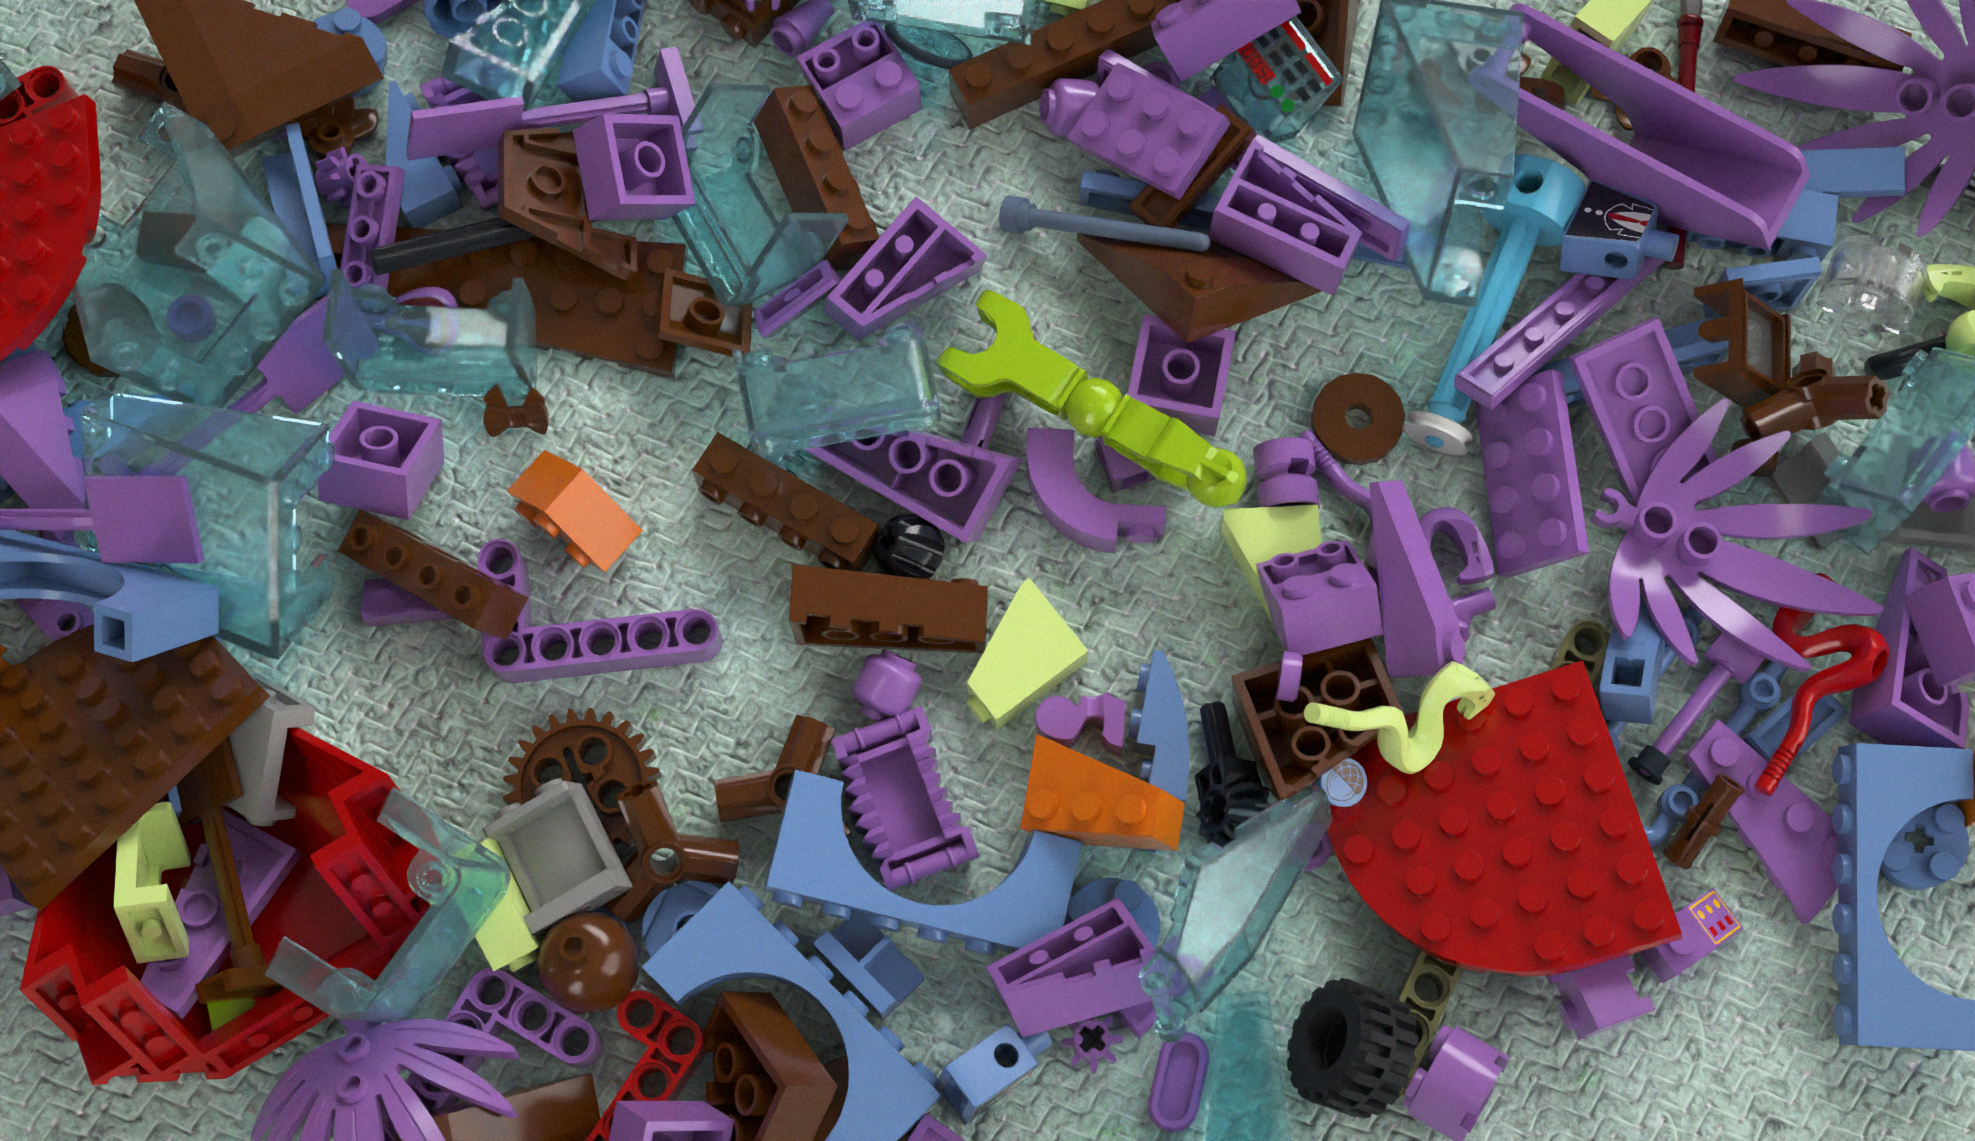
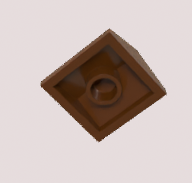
M665 268L662 274L654 317L657 338L748 360L751 345L753 290Z

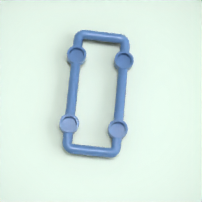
M1690 604L1682 617L1695 648L1700 640V629L1698 626L1704 617ZM1667 643L1665 644L1660 678L1673 660L1679 657ZM1770 660L1762 672L1752 674L1743 685L1740 684L1737 692L1740 703L1725 725L1740 737L1756 714L1765 713L1778 703L1781 696L1779 682L1789 667ZM1606 719L1605 723L1616 753H1618L1619 740L1617 737L1628 722ZM1692 770L1682 784L1672 785L1661 793L1662 795L1659 796L1657 801L1658 817L1650 828L1643 825L1651 847L1660 845L1665 841L1675 826L1683 825L1686 821L1684 813L1690 805L1696 806L1700 801L1698 794L1703 789V785Z

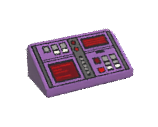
M822 260L754 311L753 316L757 329L763 338L774 337L826 299L839 284L842 278L827 260Z

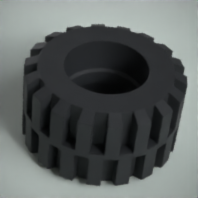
M1340 978L1339 981L1333 979L1326 982L1324 988L1318 987L1312 992L1309 1001L1305 1000L1300 1008L1301 1013L1298 1019L1294 1020L1291 1028L1293 1033L1291 1039L1288 1040L1287 1050L1290 1051V1056L1287 1059V1069L1292 1072L1290 1081L1293 1087L1298 1089V1094L1312 1103L1362 1119L1370 1118L1372 1114L1378 1116L1385 1111L1387 1103L1391 1105L1395 1103L1399 1098V1091L1401 1088H1406L1410 1080L1408 1075L1411 1068H1414L1416 1061L1414 1050L1418 1047V1036L1414 1034L1416 1028L1415 1019L1409 1015L1410 1008L1406 1003L1399 1001L1397 997L1349 979Z

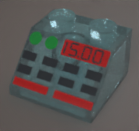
M1297 16L1290 18L1227 55L1209 78L1234 113L1251 126L1257 134L1273 143L1295 138L1344 80Z

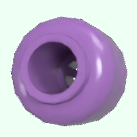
M1056 79L1050 88H1045L1041 94L1039 106L1041 123L1047 125L1052 135L1067 138L1099 90L1097 83L1085 79Z
M1937 438L1927 442L1925 448L1913 456L1910 466L1916 497L1920 502L1930 506L1932 510L1938 512L1956 511L1967 506L1970 499L1975 496V456L1973 450L1966 445L1956 443L1951 438Z
M882 649L880 655H868L852 687L853 697L863 704L859 712L879 722L887 719L889 716L892 717L897 713L901 714L910 710L922 683L921 676L915 671L917 664L886 649Z

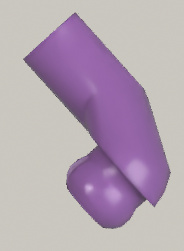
M1488 587L1450 600L1459 621L1460 634L1464 639V643H1466L1470 636L1468 631L1472 618L1496 608L1494 596Z

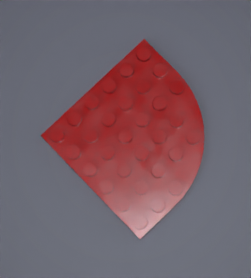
M86 94L0 127V362L17 347L22 351L29 347L60 310L74 288L87 260L81 253L87 240L88 232H96L101 203L96 102Z
M1583 660L1492 688L1495 696L1490 704L1470 720L1464 717V712L1460 713L1456 708L1461 698L1448 702L1443 710L1444 738L1442 746L1432 762L1417 773L1407 774L1392 766L1380 754L1377 738L1348 757L1357 761L1363 767L1367 776L1365 794L1360 801L1352 806L1339 807L1327 804L1319 797L1315 788V781L1312 782L1337 859L1357 894L1379 919L1403 940L1426 954L1449 964L1481 973L1490 971L1516 974V976L1521 977L1553 975L1586 968L1682 939L1679 923ZM1417 712L1404 716L1408 731L1416 722Z

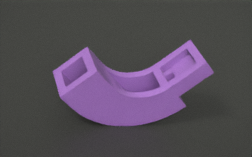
M1027 428L1026 461L1029 487L1037 507L1059 533L1086 548L1116 554L1117 536H1126L1128 541L1134 543L1153 542L1155 538H1163L1166 524V506L1110 503L1095 497L1084 488L1076 475L1073 463L1075 430Z

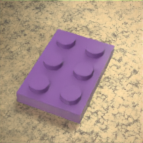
M1117 62L1067 138L1079 149L1180 200L1231 123L1226 115Z

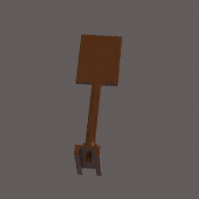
M227 737L176 784L182 812L177 817L179 825L187 826L200 818L202 819L233 950L229 952L233 968L226 969L195 984L199 1004L271 996L283 990L282 985L293 984L308 975L305 960L265 965L260 944H255L222 814L223 806L243 796L229 737Z

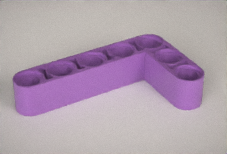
M495 539L482 546L478 553L477 569L528 597L507 640L481 632L484 660L495 675L506 683H522L700 663L713 659L722 648L723 639L716 620L709 612L703 609H688L532 627L528 568L518 549L513 543L505 539ZM500 559H513V565L506 573H492L495 563ZM706 627L711 630L709 638L704 643L696 645L687 642V637L694 628ZM658 632L663 635L662 642L655 649L644 650L640 648V642L646 634ZM605 637L615 640V645L608 654L596 655L593 653V647L598 640ZM556 643L567 644V651L563 657L555 661L545 659L546 652L550 646ZM517 648L520 650L519 657L513 664L508 666L498 665L499 657L506 649Z
M484 968L478 971L470 979L444 1020L461 1025L475 1023L478 1030L496 1038L500 1036L506 1026L553 1056L576 1068H586L593 1065L600 1058L603 1051L601 1034L591 1024L500 969L494 972L492 968ZM494 981H503L505 984L503 999L497 1004L486 1005L484 1000L486 987ZM535 1006H545L547 1010L545 1024L537 1030H527L525 1025L527 1012ZM576 1031H586L589 1036L587 1049L578 1056H570L566 1050V1042L569 1036ZM433 1051L454 1060L475 1074L486 1058ZM412 1073L405 1081L427 1110L454 1105L460 1099L443 1090L433 1092L429 1083ZM389 1117L383 1123L385 1141H395L392 1121Z

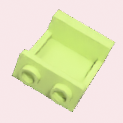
M170 802L156 803L117 839L114 910L137 964L189 957V938L168 885H161V877L164 870L184 868L191 865V854Z

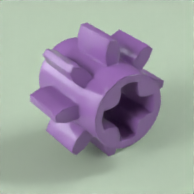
M340 147L326 153L325 159L316 162L315 165L318 170L315 174V184L319 193L329 203L340 199L344 208L350 206L357 164L369 165L358 152L347 156L345 149Z
M1112 1016L1107 1017L1103 1022L1094 1020L1093 1017L1086 1019L1081 1024L1078 1022L1068 1024L1069 1028L1075 1032L1074 1037L1061 1040V1047H1073L1075 1055L1070 1063L1072 1067L1078 1065L1083 1060L1090 1063L1091 1073L1096 1074L1098 1061L1103 1058L1111 1064L1116 1063L1117 1059L1109 1051L1110 1045L1122 1043L1123 1036L1110 1034L1108 1028L1112 1024ZM1096 1030L1102 1034L1100 1045L1104 1049L1100 1052L1095 1048L1090 1049L1088 1052L1083 1051L1081 1047L1084 1039L1080 1034L1084 1031L1092 1035Z

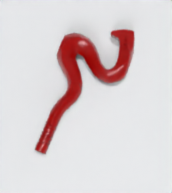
M1817 573V575L1834 582L1829 576ZM1779 607L1773 620L1772 632L1801 657L1812 658L1836 652H1848L1851 654V658L1810 676L1797 689L1792 699L1789 727L1778 748L1754 784V788L1766 796H1772L1807 737L1812 719V710L1818 700L1827 695L1865 687L1878 680L1888 663L1890 655L1889 645L1881 633L1871 627L1859 624H1846L1811 636H1799L1804 626L1816 613Z

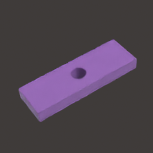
M357 164L339 273L342 292L350 302L385 305L389 273L382 275L374 273L369 260V251L372 248L392 244L395 241L405 170L398 166Z

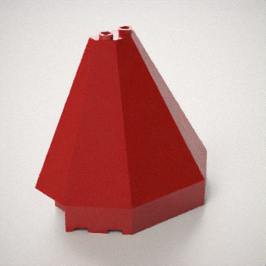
M299 727L287 729L277 795L297 807L296 816L291 819L276 820V823L272 826H253L294 847L299 852L301 858L253 922L251 930L255 944H260L265 965L305 960L308 975L293 984L282 985L283 990L274 995L255 997L254 999L259 1003L258 1005L214 1031L211 1028L207 1003L199 1004L197 999L182 1020L171 1014L140 982L149 962L137 964L114 910L117 840L43 910L37 911L20 991L72 1041H77L92 1085L108 1084L109 1080L115 1076L135 1075L138 1083L178 1081L181 1073L204 1072L207 1080L226 1079L342 1010V1008L347 1007L402 974L408 961L405 951L411 938L419 937L432 908L429 902L430 896L436 885L443 884L447 872L428 835L429 828L387 773ZM223 806V810L247 822L245 816L232 808ZM203 823L180 826L191 854V865L184 868L168 869L162 872L161 885H168L174 903L181 888H186L195 867L193 860L200 844H205L206 842ZM230 955L216 974L233 968Z

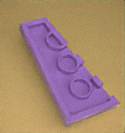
M1719 719L1715 720L1687 751L1683 759L1706 791L1719 772L1728 775L1744 787V793L1739 796L1727 813L1738 828L1736 833L1746 847H1751L1766 867L1767 871L1765 873L1776 889H1781L1794 906L1792 911L1802 924L1810 923L1838 888V883L1834 881L1832 873L1833 860L1835 855L1838 854V834L1833 829L1832 818L1784 776L1772 796H1766L1754 788V784L1768 762Z
M222 809L251 926L301 856L294 847ZM207 841L205 844H200L193 860L195 867L186 888H181L175 901L176 908L189 938V957L149 962L140 981L171 1014L182 1020L198 999L195 984L214 976L229 957V952L233 950Z

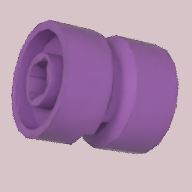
M1293 437L1264 441L1253 448L1255 475L1263 480L1257 486L1258 507L1318 505V509H1320L1317 480L1310 477L1316 471L1312 441Z

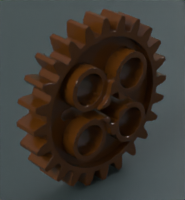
M588 708L584 720H579L573 709H568L567 723L560 724L553 714L550 715L549 724L551 729L547 732H544L536 725L532 726L537 740L533 744L525 740H519L518 744L525 752L524 757H509L508 759L510 764L518 770V773L503 777V781L508 786L516 788V791L503 797L507 805L514 803L523 805L537 797L535 790L542 785L540 781L541 774L549 766L557 765L562 767V781L578 783L564 756V751L571 749L580 772L589 782L587 785L588 790L601 814L602 825L616 853V844L620 841L626 846L633 848L635 845L620 806L607 808L604 806L603 800L606 793L612 788L620 787L626 789L627 786L639 781H653L662 777L659 768L647 767L657 758L653 749L640 751L647 741L645 736L639 733L629 738L633 728L631 723L625 720L615 728V716L609 711L601 722H598L593 708ZM596 745L607 747V755L602 762L596 765L585 763L584 758L588 749Z

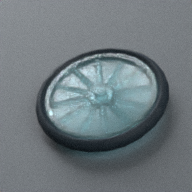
M897 16L890 18L885 24L886 35L897 47L925 63L950 69L973 58L972 51L961 39L927 21L913 17Z

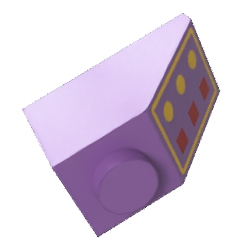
M1713 887L1675 913L1682 932V939L1640 951V953L1661 982L1665 983L1742 930L1743 927Z

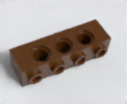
M362 509L358 510L338 549L345 556L469 627L507 640L528 599L522 593L395 522Z

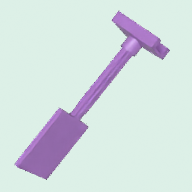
M678 47L660 49L653 72L658 87L644 89L643 93L539 107L524 112L522 96L411 111L406 156L409 161L498 148V140L504 130L539 129L588 122L603 113H646L647 115L666 114L679 116L685 149L695 146L692 131L700 130L701 122Z
M337 286L248 356L264 376L260 383L158 463L153 461L139 472L116 451H113L99 463L110 476H176L276 396H280L296 415L383 345Z
M88 476L83 479L89 509H0V530L94 531L102 563H201L205 560L187 476Z

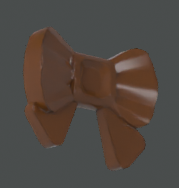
M494 385L485 393L483 401L487 404L483 422L490 437H496L508 428L528 427L540 434H546L549 424V413L545 405V397L535 388L529 389L522 406H508L499 385Z

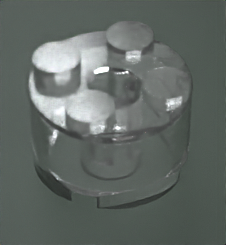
M1855 235L1842 239L1832 254L1816 301L1817 306L1836 320L1842 322L1841 329L1853 336L1864 337L1869 334V331L1906 333L1912 322L1928 269L1925 259L1918 252L1902 243H1899L1897 250L1882 246L1884 238L1874 235Z

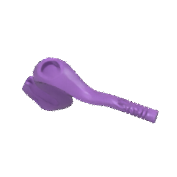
M1306 430L1298 438L1308 439L1313 442L1316 467L1320 469V472L1323 473L1339 494L1362 508L1370 517L1371 533L1364 563L1365 568L1379 589L1370 490L1355 483L1337 464L1336 460L1333 459L1332 455L1326 450L1312 430ZM1452 507L1435 508L1418 520L1430 551L1431 540L1436 531L1445 533L1454 542L1466 567L1457 577L1459 585L1481 583L1493 577V562L1484 538L1471 518L1463 511Z

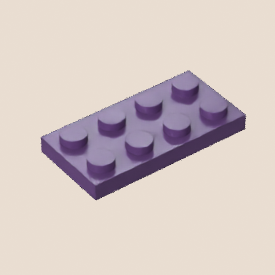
M1654 317L1568 357L1628 503L1634 507L1647 478L1657 462L1672 443L1700 417L1659 318ZM1711 443L1695 466L1680 480L1682 484L1717 460Z
M1550 369L1529 377L1492 410L1475 401L1498 574L1510 578L1589 554L1562 372Z

